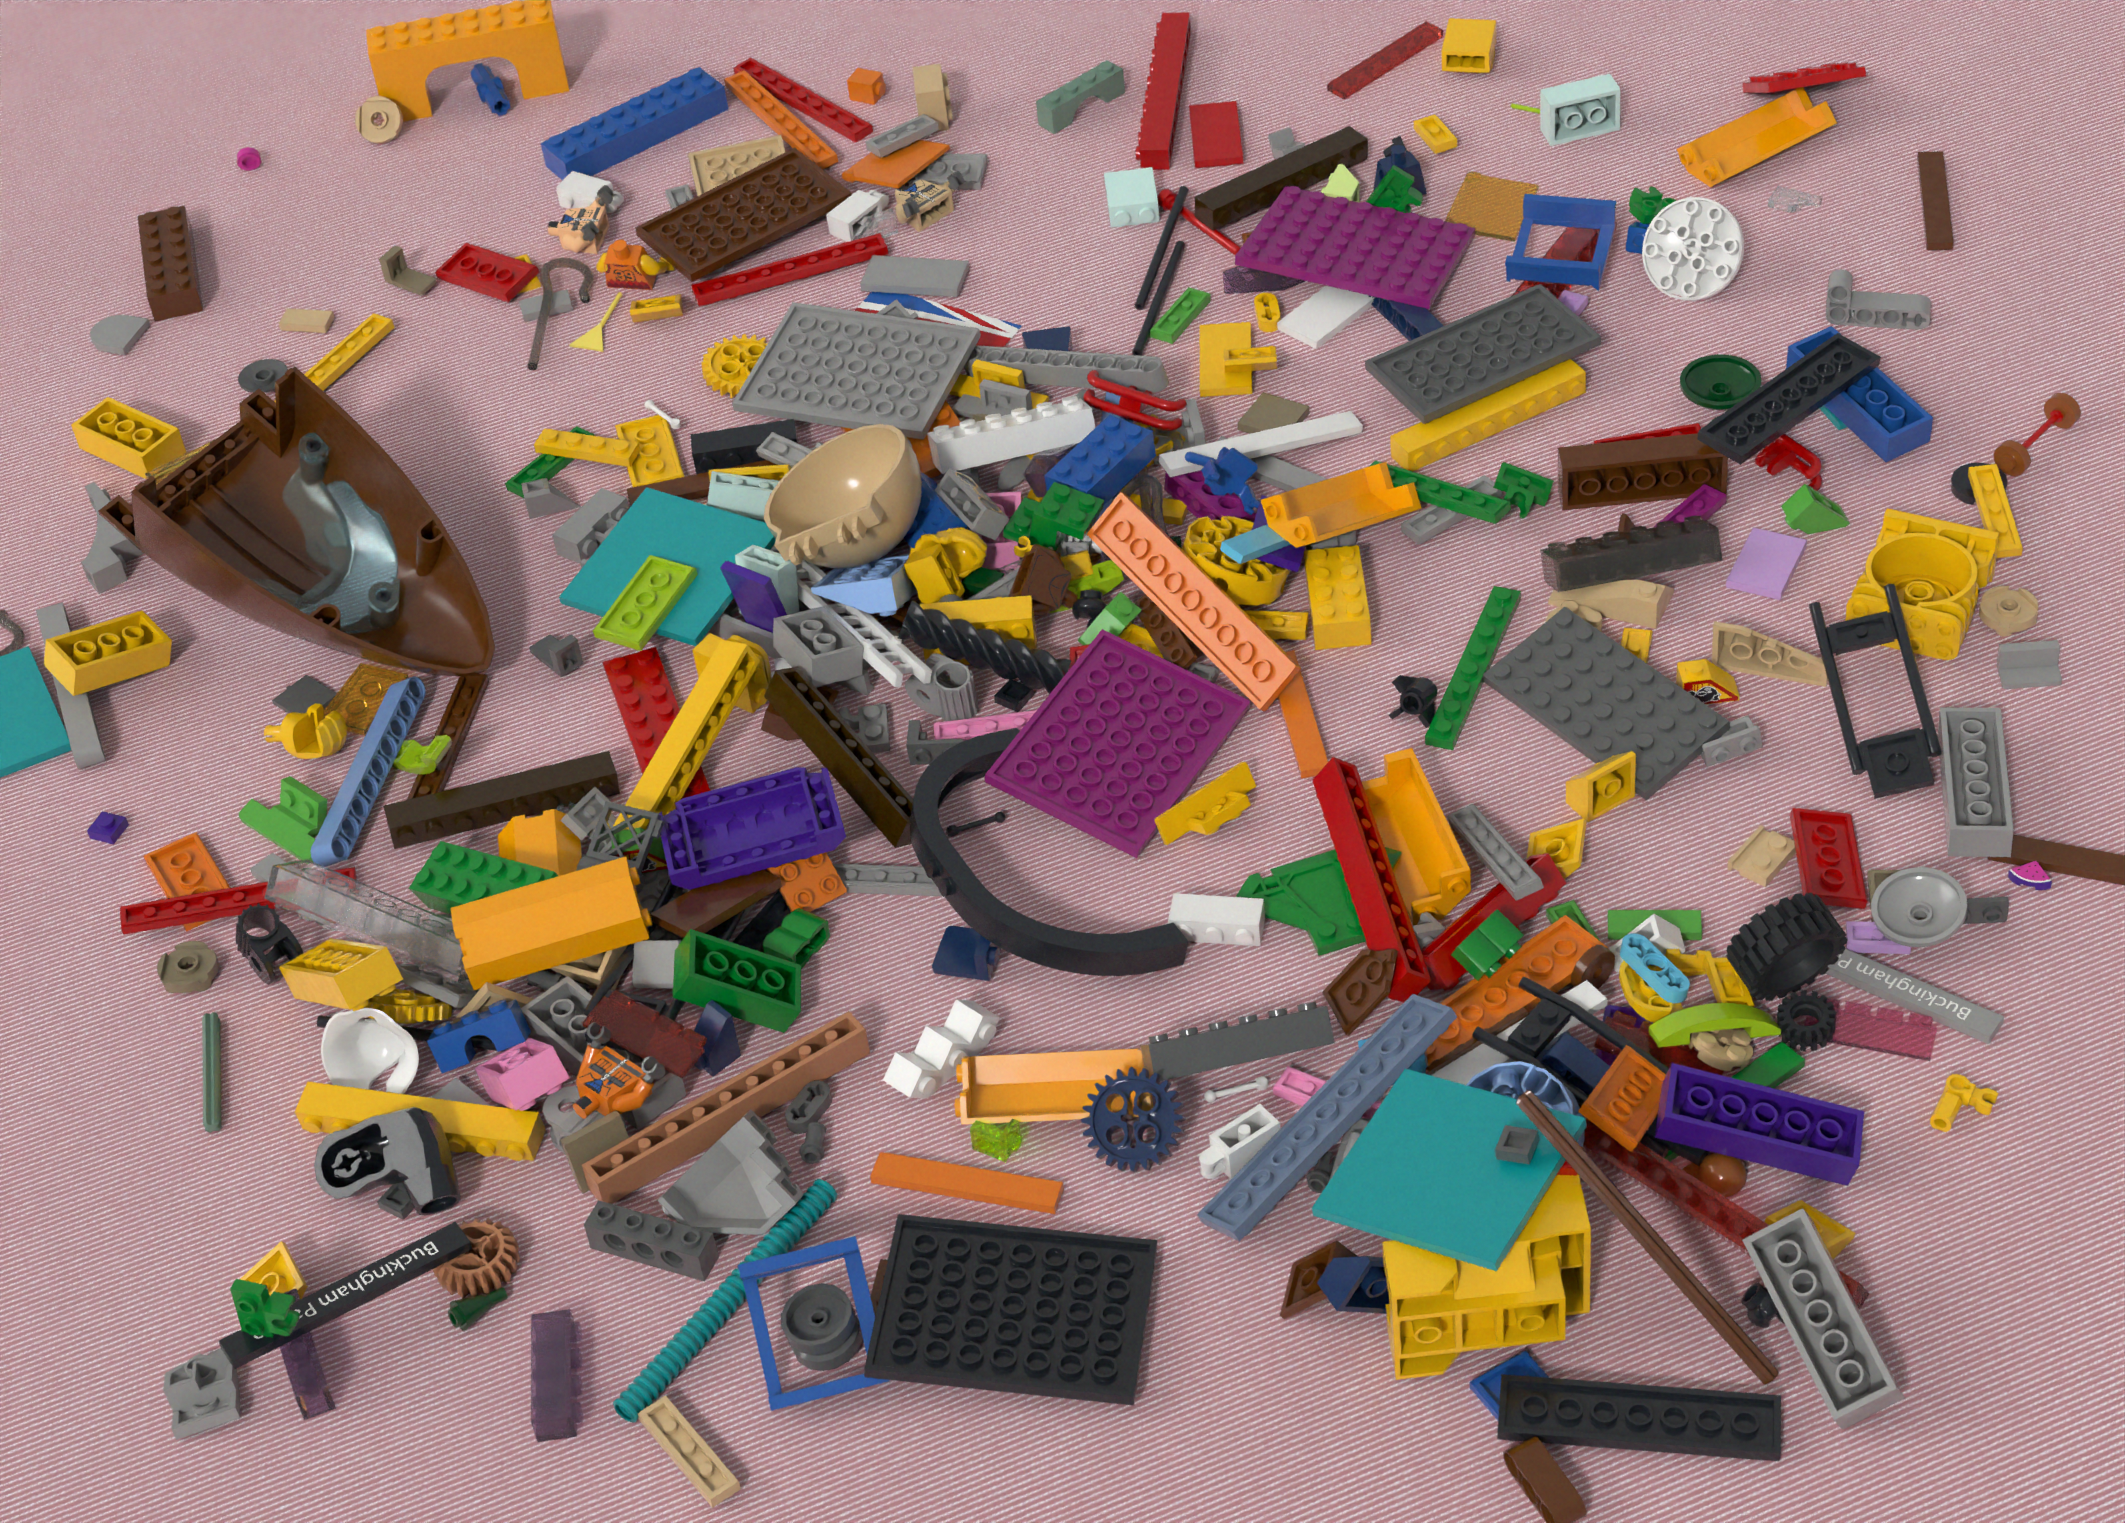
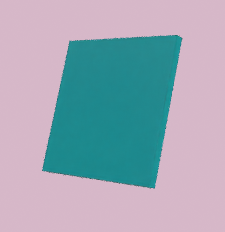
M646 487L562 592L559 599L561 604L603 617L649 555L694 567L698 575L656 630L655 634L697 646L734 599L720 569L725 561L736 564L735 555L752 545L771 550L775 545L776 538L772 535L765 522Z
M29 646L0 656L1 778L72 751L68 734Z
M1404 1069L1313 1205L1312 1212L1313 1216L1497 1271L1564 1164L1565 1159L1516 1104L1517 1099ZM1547 1108L1570 1135L1578 1141L1587 1126L1586 1119ZM1505 1125L1538 1130L1539 1142L1530 1164L1496 1159L1495 1148Z

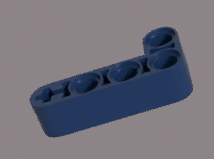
M1562 1035L1540 1060L1588 1095L1591 1094L1610 1067L1585 1045L1570 1035Z

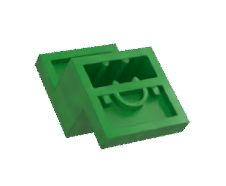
M1053 482L1041 502L1024 497L1005 526L1003 537L1018 542L1020 537L1026 536L1029 538L1031 545L1039 544L1047 548L1052 547L1056 551L1066 534L1080 540L1085 538L1102 511L1104 500Z

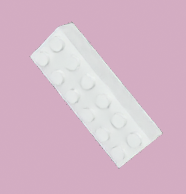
M1071 396L1062 399V403L1052 405V402H1044L1036 405V409L1031 410L1017 408L1011 410L1009 415L991 414L985 416V420L975 422L974 419L959 422L960 426L949 428V425L937 426L933 428V432L927 433L933 464L941 474H945L949 468L958 471L1078 444L1095 429L1092 408L1081 398L1078 399L1077 396Z

